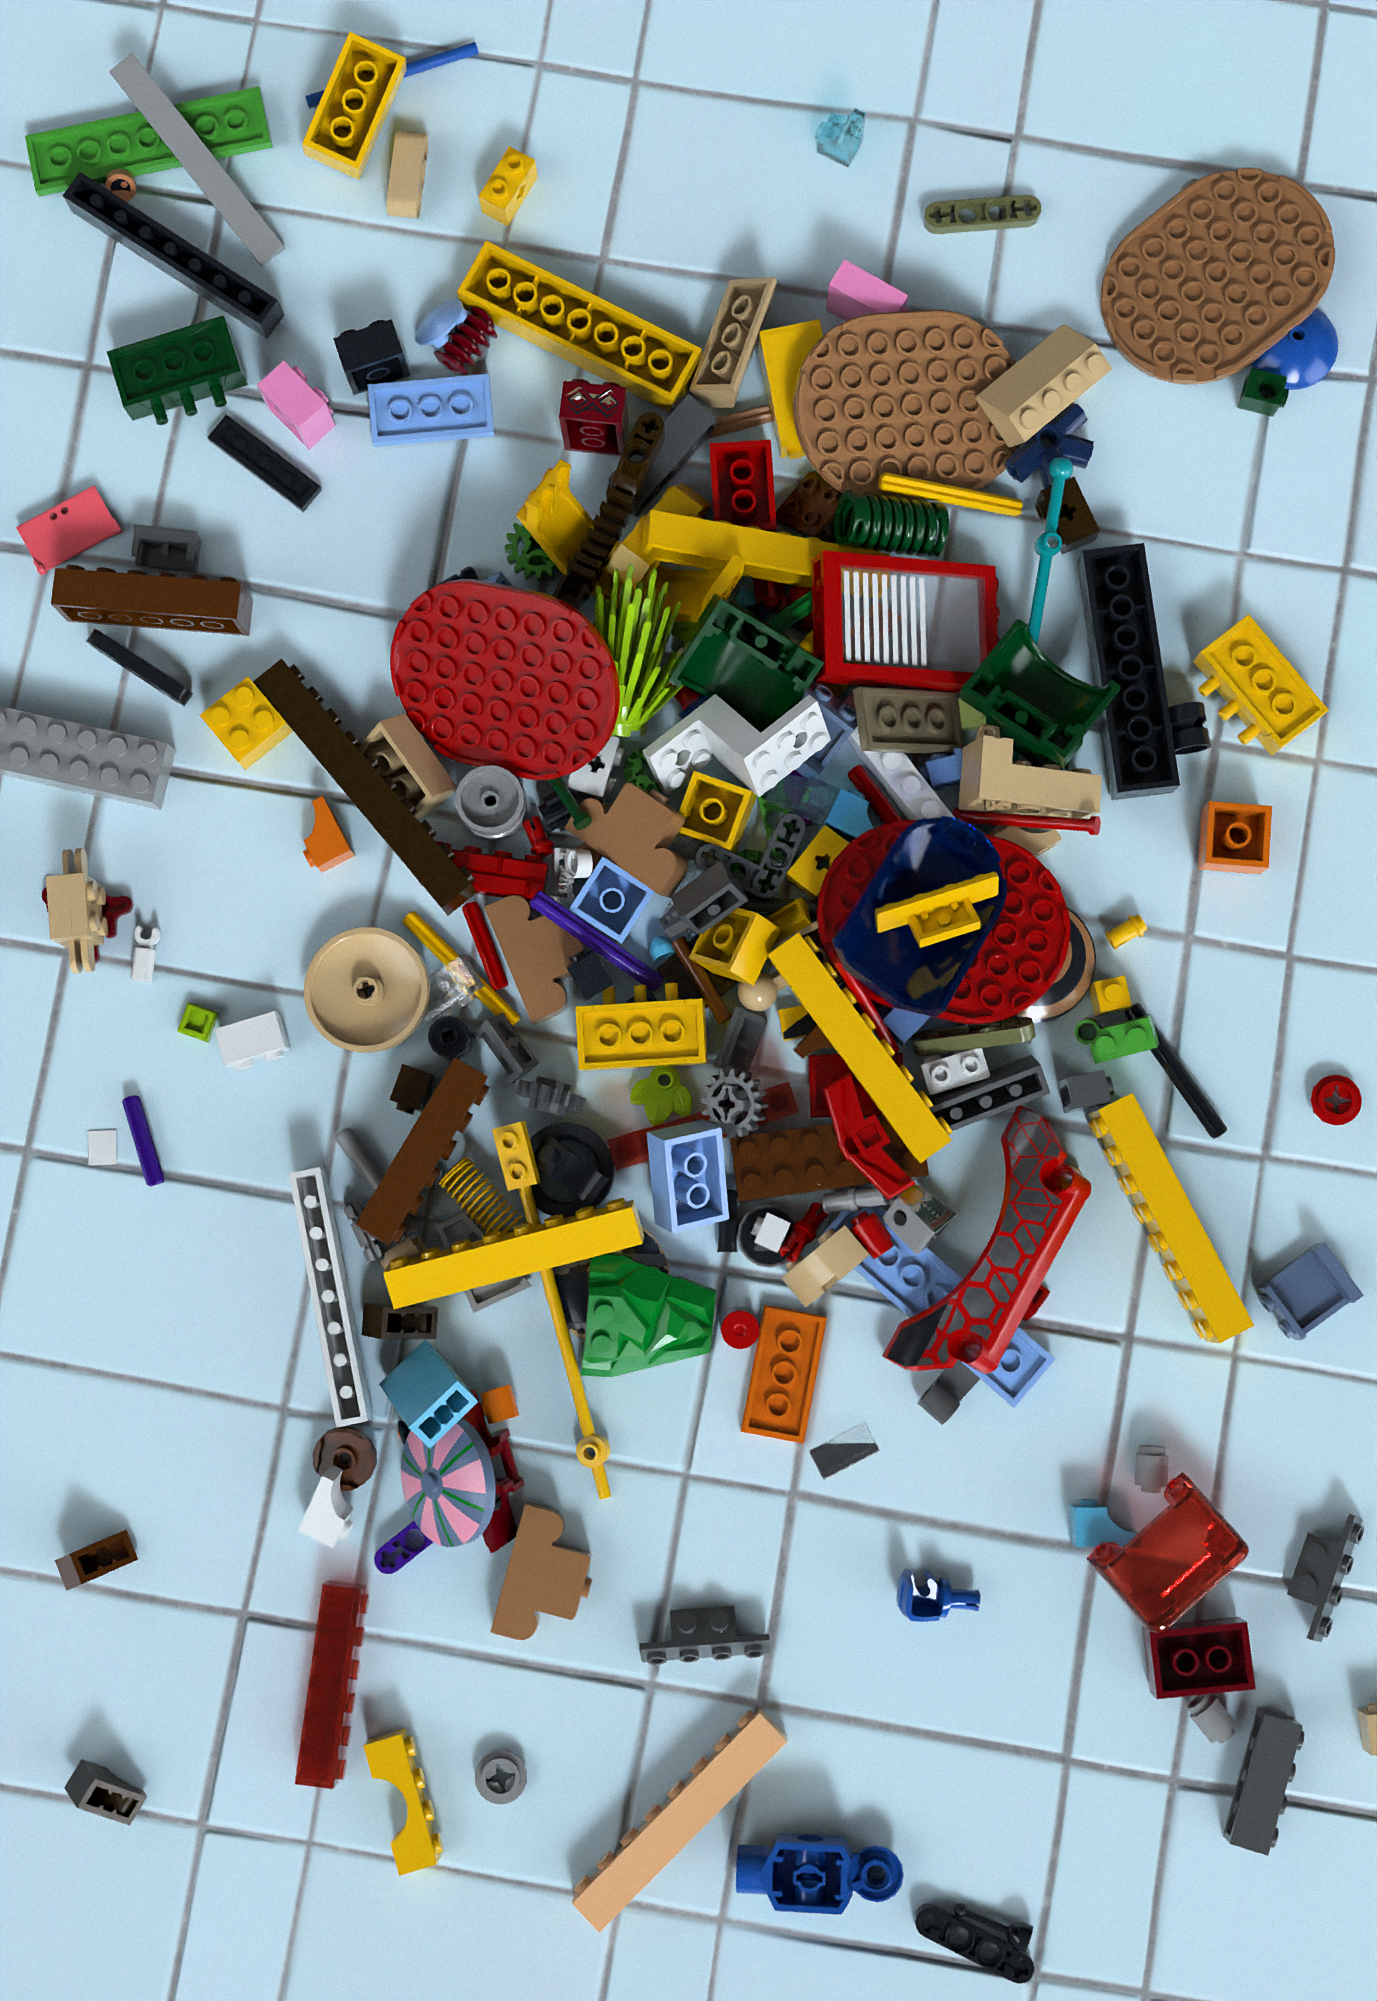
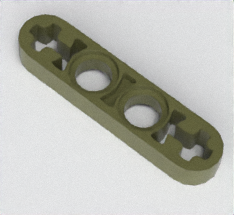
M1032 195L939 201L927 206L923 224L926 230L932 234L1025 228L1037 223L1041 213V203ZM1012 206L1014 207V209H1013V213H1015L1014 218H1010V215H1011V207H1012ZM1023 206H1028L1029 211H1032L1031 216H1026L1025 212L1022 211ZM994 207H1000L1004 210L1005 217L995 220L989 215V210ZM969 209L975 214V219L971 222H964L960 219L959 213L962 210ZM950 211H954V215H953V222H954V223H950V220H951V216L949 217ZM933 213H939V217L942 218L941 223L935 222Z
M1020 1017L985 1024H968L925 1030L914 1034L911 1038L915 1054L932 1055L1022 1043L1033 1039L1036 1034L1033 1019Z

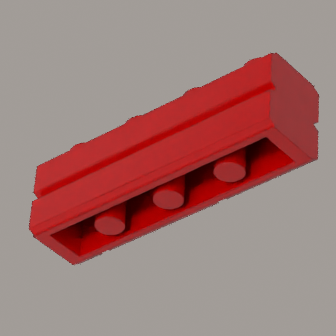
M436 841L439 846L444 843ZM445 843L451 849V844ZM464 846L463 851L451 849L456 856L452 860L458 868L464 865L475 878V881L471 884L477 891L476 894L500 898L516 895L521 896L527 902H530L538 891L546 894L549 865L548 863H543L542 857L525 855L524 860L512 858V853L495 850L494 855L482 854L481 848Z

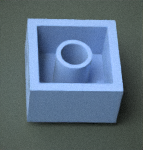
M602 857L569 910L622 944L655 892L617 865Z

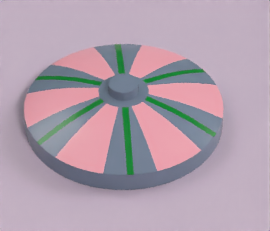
M463 1418L431 1448L410 1431L402 1452L401 1482L404 1498L413 1520L423 1534L438 1545L456 1547L475 1541L483 1534L491 1520L496 1495L494 1469L484 1441L474 1427Z

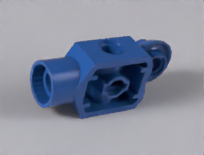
M778 1833L772 1846L738 1844L736 1893L768 1895L775 1911L842 1915L852 1898L853 1891H856L865 1900L873 1902L887 1901L895 1896L901 1888L904 1877L901 1862L896 1854L888 1848L871 1846L859 1852H853L844 1836ZM873 1865H879L884 1868L886 1873L883 1877L876 1879L872 1878L867 1870Z

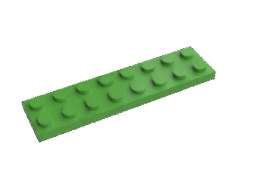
M260 87L173 104L215 159L273 148ZM140 112L25 136L34 187L39 197L66 191L79 172L98 184L105 183L107 174L115 169L127 170L135 177L183 167Z

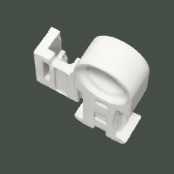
M554 848L553 875L560 877L558 882H556L558 884V890H556L558 896H550L557 902H573L572 883H574V879L572 878H589L592 872L593 861L589 850ZM560 859H564L565 863L563 865L559 864Z

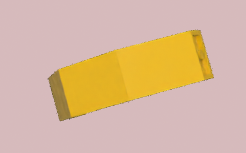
M560 459L553 469L549 468L545 472L537 488L529 493L525 504L518 511L516 517L561 573L567 575L569 561H574V555L577 550L580 552V545L583 539L587 541L589 528H594L593 519L569 489L571 465ZM734 553L723 570H672L659 564L656 568L654 606L658 592L661 591L663 584L668 582L659 622H661L664 609L670 607V611L673 614L676 603L680 601L682 603L675 622H699V617L715 593L724 599L728 598L742 577L746 559ZM603 566L602 575L599 580H596V586L598 584L602 588L604 601L610 599L611 602L614 575ZM619 580V584H618V596H617V608H618V609H619L621 585L623 584V582L620 581V580ZM647 584L643 589L642 603L644 602ZM596 587L593 592H590L594 596H596ZM635 591L632 592L631 603H633V598H634V592H635Z

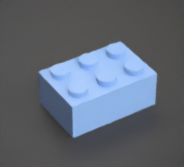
M702 1119L647 1132L655 1224L671 1233H676L728 1220L729 1213L721 1127Z

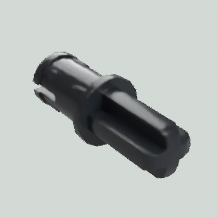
M727 1189L729 1219L715 1223L718 1224L717 1252H738L737 1224H740V1220H737V1192L733 1189Z

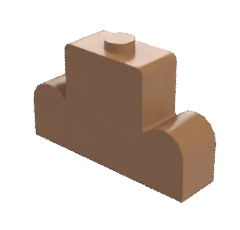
M626 783L612 806L593 798L586 799L579 806L584 813L590 815L592 818L591 824L583 830H576L571 816L565 826V829L658 895L671 898L686 875L688 869L686 858L682 854L668 849L684 824L685 817L667 805L668 798L654 789L649 792L635 784Z
M508 896L484 906L532 1024L536 1025L561 1014L567 1007L568 999L562 986L556 982L571 977L565 967L570 964L568 958L583 950L582 946L585 944L544 915L532 920L531 908L521 896Z
M528 1501L525 1503L490 1633L515 1640L528 1639L535 1633L539 1625L540 1616L538 1611L572 1620L577 1614L581 1596L588 1597L592 1578H588L587 1573L592 1555L584 1550L555 1543L565 1529L564 1517L558 1510Z

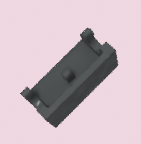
M134 524L132 556L135 557L136 566L197 573L202 540L195 531Z
M735 1007L713 1068L717 1070L741 1068V1072L749 1071L768 1021L757 1014Z
M504 1013L485 1020L471 1034L474 1040L478 1037L484 1039L509 1074L503 1080L507 1086L510 1083L518 1082L539 1064Z

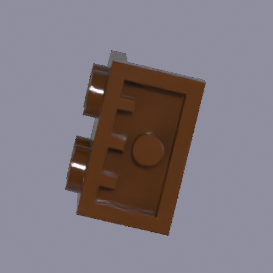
M810 471L776 510V521L807 537H815L821 541L835 544L834 518L837 504L843 493L832 487L819 474ZM852 507L850 508V510H849V512H848V515H847V518H846L845 529H847V526H848V520H849V516H850Z

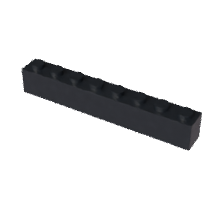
M79 172L62 195L72 213L266 339L269 338L284 317L283 310L276 298L83 173Z

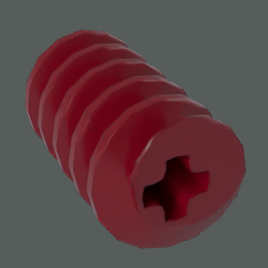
M475 306L470 308L471 314L467 315L463 323L455 326L456 333L451 332L449 334L448 342L440 347L441 351L433 352L434 356L443 366L454 373L458 372L464 376L467 374V371L463 364L466 363L472 367L475 365L471 355L474 354L478 357L483 355L478 346L482 345L489 348L491 345L486 337L490 336L494 339L498 337L493 329L495 325L492 319L483 310Z

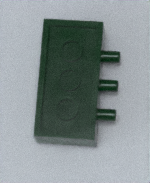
M224 315L106 351L123 408L132 421L154 414L156 423L158 425H165L168 423L166 410L183 405L186 415L194 416L198 412L195 401L212 396L215 406L223 407L227 404L224 392L248 385L232 331Z

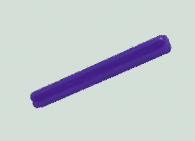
M538 891L530 901L532 908L642 985H646L651 991L659 988L663 981L661 974L544 892Z

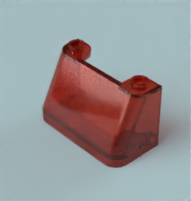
M1183 1472L1169 1481L1166 1486L1164 1498L1169 1503V1506L1122 1548L1115 1542L1101 1543L1086 1558L1126 1608L1152 1633H1161L1171 1627L1242 1563L1249 1553V1547L1239 1533Z

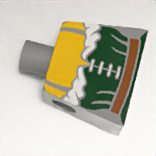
M913 1185L906 1191L889 1199L888 1205L890 1208L882 1219L918 1255L943 1232L956 1213L918 1185Z

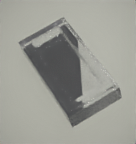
M864 1421L808 1451L822 1479L825 1480L879 1452L880 1449Z

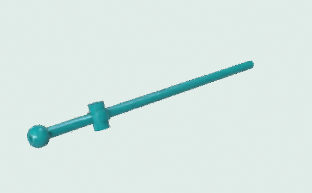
M1060 457L1054 458L1049 465V474L1053 478L1045 529L1044 533L1035 541V551L1040 556L1028 629L1037 646L1052 557L1062 547V540L1057 534L1065 480L1073 472L1071 461ZM1013 750L1012 762L1018 761L1019 753Z

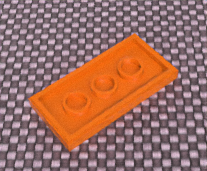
M764 1305L741 1432L804 1444L827 1320L826 1316Z

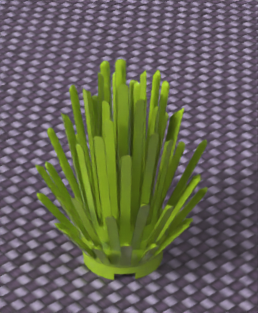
M633 564L628 566L625 583L623 582L621 585L617 622L616 608L619 584L617 568L614 570L611 602L610 599L605 600V611L602 588L598 584L596 586L595 628L606 642L613 657L620 688L619 712L612 735L630 737L631 731L640 730V736L645 735L648 721L684 686L682 684L675 688L674 685L668 686L670 683L668 675L682 655L678 654V651L672 652L656 679L661 669L659 665L682 601L676 603L673 614L670 611V607L664 609L656 635L668 582L663 584L661 591L658 592L654 606L657 570L653 568L649 574L644 602H641L644 584L643 582H637L633 603H631Z

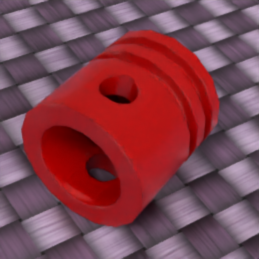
M737 1310L729 1313L721 1324V1334L724 1341L734 1349L750 1347L759 1336L758 1321L752 1314L746 1311Z

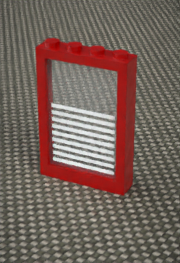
M825 550L821 551L811 560L813 654L824 662L815 676L814 682L961 692L964 684L1000 641L997 628L1000 610L997 607L996 593L999 588V580L996 577V566Z

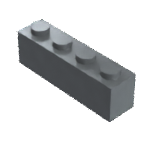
M690 394L684 400L678 399L669 411V417L664 421V444L643 483L642 494L639 500H635L633 514L636 517L643 512L718 426L716 417ZM634 455L630 459L639 462L644 457L642 455ZM616 470L609 477L607 487H612Z
M1030 1055L989 1071L990 1077L938 1094H929L927 1097L933 1104V1107L929 1110L935 1118L938 1119L942 1116L951 1130L954 1131L1050 1094V1090L1041 1064Z
M1257 1708L1223 1837L1229 1844L1267 1856L1269 1855L1270 1847H1275L1279 1834L1278 1828H1276L1278 1817L1284 1814L1287 1805V1796L1285 1795L1287 1783L1293 1781L1296 1771V1765L1293 1763L1296 1750L1301 1749L1304 1741L1303 1725L1295 1719Z

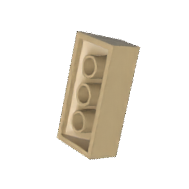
M774 277L734 279L728 282L689 391L711 408H734L759 340V331H762L774 298L777 283Z
M1063 324L977 394L975 399L1007 446L1012 447L1026 442L1111 371L1112 367L1096 343Z

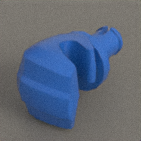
M904 1569L899 1578L897 1606L902 1614L911 1621H938L940 1617L946 1618L950 1609L979 1610V1605H976L980 1604L979 1590L952 1589L948 1578H939L937 1582L928 1570H925L927 1583L924 1586L916 1585L914 1575L910 1569Z

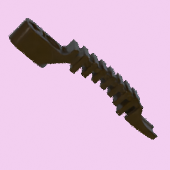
M644 413L638 418L624 445L613 479L612 487L609 486L606 491L607 502L602 501L599 507L600 516L596 514L593 520L594 529L589 528L587 541L583 539L580 545V552L577 550L574 555V561H569L567 575L563 574L552 595L570 604L578 611L584 602L588 600L589 593L595 589L596 580L600 579L603 566L606 567L609 562L608 555L615 546L616 541H619L621 538L622 528L626 527L629 514L632 515L635 509V500H639L642 494L643 483L664 444V421L657 413ZM634 455H642L644 457L639 462L632 461L630 458Z

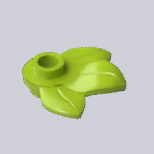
M671 1066L654 1068L649 1078L638 1081L632 1088L630 1103L645 1105L646 1117L653 1127H658L664 1123L672 1111L683 1117L690 1116L692 1111L691 1093L680 1084V1076L676 1069ZM661 1075H668L671 1079L669 1085L661 1086L658 1083L659 1077Z

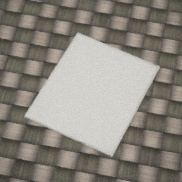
M116 1130L88 1131V1166L117 1164Z

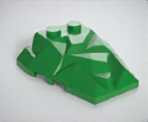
M606 1253L590 1258L588 1275L589 1293L585 1341L582 1347L581 1376L616 1377L710 1353L716 1297L715 1289L679 1275L677 1277L661 1272L660 1268L651 1264L648 1267L632 1260V1257L623 1253Z

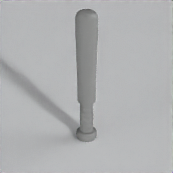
M351 1128L342 1129L335 1136L336 1142L375 1192L384 1177L353 1130ZM409 1215L404 1221V1224L408 1225L404 1236H411L421 1228L419 1222H414Z

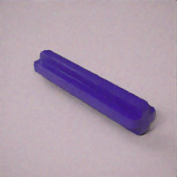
M137 1095L126 1097L122 1100V1104L146 1185L150 1187L159 1185L164 1182V1176L141 1099Z

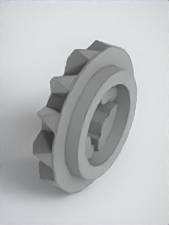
M494 1750L481 1759L475 1771V1784L478 1792L484 1799L494 1804H507L516 1800L526 1786L527 1769L521 1758L509 1750ZM498 1763L503 1772H514V1774H511L506 1779L505 1790L499 1780H488L496 1775Z

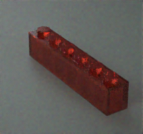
M330 1580L322 1584L295 1784L334 1789L339 1780H344L347 1760L342 1759L343 1747L349 1746L351 1737V1726H346L348 1713H353L356 1701V1693H351L353 1680H358L361 1663L360 1660H356L357 1647H362L365 1636V1627H360L362 1614H367L370 1598L369 1594H365L366 1585Z

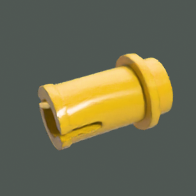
M1139 914L1135 916L1129 915L1127 921L1106 931L1105 936L1112 948L1116 950L1119 946L1137 936L1143 937V932L1147 931V926Z

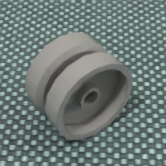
M496 765L480 766L469 771L459 783L455 794L456 808L465 827L476 837L487 841L503 840L514 835L522 826L527 814V799L518 779L509 770ZM495 800L496 803L493 806H489L488 801Z

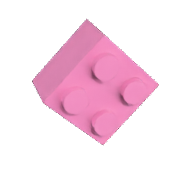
M283 360L257 384V387L268 409L308 449H311L336 426L331 416L334 412L327 404L329 400L324 393L317 387L312 390L306 383L308 379L297 366L291 368Z

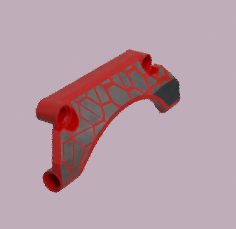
M1017 1106L1001 1135L1005 1160L1004 1197L996 1226L986 1248L964 1279L943 1299L923 1312L899 1323L882 1354V1357L905 1370L924 1371L953 1368L956 1361L960 1360L981 1373L988 1374L993 1372L998 1367L1001 1357L1081 1208L1090 1196V1181L1070 1166L1063 1164L1067 1153L1050 1122L1024 1106Z

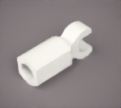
M140 926L136 927L134 937L138 942V947L134 948L131 971L132 980L152 982L156 950L153 949L154 945L160 940L161 934L159 929L153 928L151 937L144 939L143 928Z

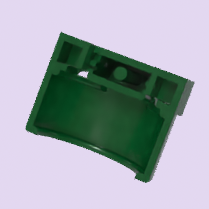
M715 593L698 619L701 625L669 673L668 679L677 687L682 684L708 698L716 694L761 733L798 704L824 662L818 656L793 642L777 627L735 601L729 602ZM782 664L785 667L786 672L778 668V666Z
M1017 619L961 688V700L986 716V725L999 726L1000 739H1014L1013 750L1037 765L1045 755L1064 768L1082 746L1084 735L1118 694L1121 686L1112 679L1106 686H1095L1071 676L1053 663L1039 649L1030 635L1028 624Z

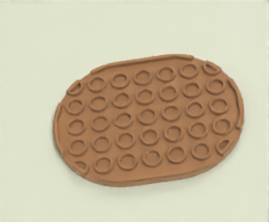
M1239 168L1235 171L1215 172L1200 178L1180 191L1134 228L1112 254L1101 287V312L1109 338L1119 353L1138 370L1151 377L1170 383H1210L1243 370L1289 334L1290 330L1295 326L1300 325L1307 319L1324 297L1335 263L1334 239L1329 219L1322 206L1311 193L1284 175L1277 176L1256 168Z
M925 310L873 313L854 317L837 325L822 336L811 348L800 367L793 396V417L799 442L807 459L817 473L827 483L842 493L846 490L861 491L863 494L873 493L874 495L882 494L885 497L894 496L896 498H906L907 500L930 501L929 499L880 490L878 487L879 477L885 472L972 490L982 489L1006 469L1004 463L1014 454L1018 445L1007 446L975 399V396L1013 366L1016 361L1012 360L1010 354L1003 346L1004 342L992 330L970 319L969 316L957 312Z

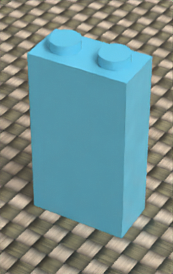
M426 1339L379 1383L408 1428L429 1448L478 1402L448 1361Z

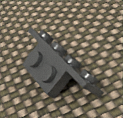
M1352 1514L1348 1515L1339 1544L1307 1533L1287 1595L1317 1606L1307 1636L1308 1639L1322 1642L1323 1637L1326 1638L1331 1631L1333 1620L1330 1616L1333 1607H1337L1342 1599L1343 1588L1341 1584L1344 1575H1348L1352 1569L1354 1557L1351 1554L1354 1545L1359 1544L1363 1537V1519Z
M735 1606L670 1610L672 1641L639 1643L641 1662H647L651 1665H661L669 1660L691 1663L698 1661L699 1658L710 1657L715 1660H727L731 1656L737 1655L757 1658L763 1656L764 1653H770L769 1634L737 1636Z

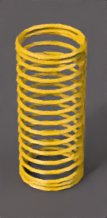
M465 1157L440 1179L439 1185L442 1188H447V1193H452L451 1199L457 1198L456 1204L462 1203L461 1209L467 1208L466 1214L472 1213L471 1220L477 1218L476 1225L482 1223L480 1230L487 1228L485 1234L499 1231L518 1210H514L491 1231L490 1229L513 1207V1204L509 1205L490 1223L485 1224L508 1202V1199H505L485 1218L480 1219L504 1194H500L489 1206L475 1215L499 1189H495L479 1205L470 1210L494 1186V1183H491L474 1200L465 1205L489 1181V1178H486L469 1195L461 1199L484 1176V1173H481L464 1190L456 1194L479 1171V1168L473 1170L459 1185L451 1189L475 1165V1162L471 1163L469 1157ZM523 1215L518 1216L508 1227L501 1231V1234L507 1233Z

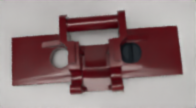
M471 1389L470 1391L478 1402L462 1418L470 1423L484 1441L490 1458L500 1454L506 1475L503 1478H495L496 1495L491 1520L482 1534L485 1545L489 1548L490 1553H493L513 1540L517 1535L508 1493L516 1492L525 1483L523 1477H519L508 1439L510 1436L509 1429L497 1430L490 1434L476 1390Z

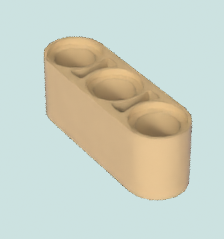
M396 131L387 193L388 216L418 219L420 216L428 156V135L425 133Z

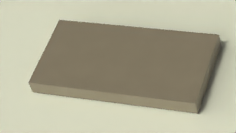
M857 687L853 689L861 751L952 754L955 748L960 747L962 752L964 741L957 692Z

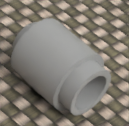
M1140 1445L1139 1453H1136L1135 1485L1141 1486V1492L1161 1493V1487H1168L1169 1456L1166 1455V1447Z
M1210 1694L1198 1695L1188 1704L1187 1708L1191 1712V1719L1211 1743L1216 1741L1220 1744L1224 1743L1235 1733L1233 1730L1236 1724L1235 1720L1216 1696H1211Z

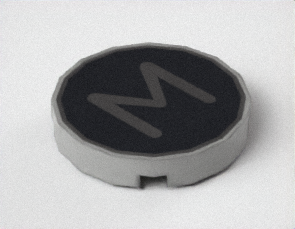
M766 1204L755 1207L744 1216L739 1225L737 1239L740 1250L749 1261L757 1266L772 1268L785 1264L787 1262L786 1258L792 1249L789 1252L787 1251L785 1256L782 1257L779 1251L775 1253L754 1243L756 1236L751 1234L758 1216L765 1218L768 1212L791 1223L781 1246L791 1235V1228L797 1221L789 1211L781 1206Z

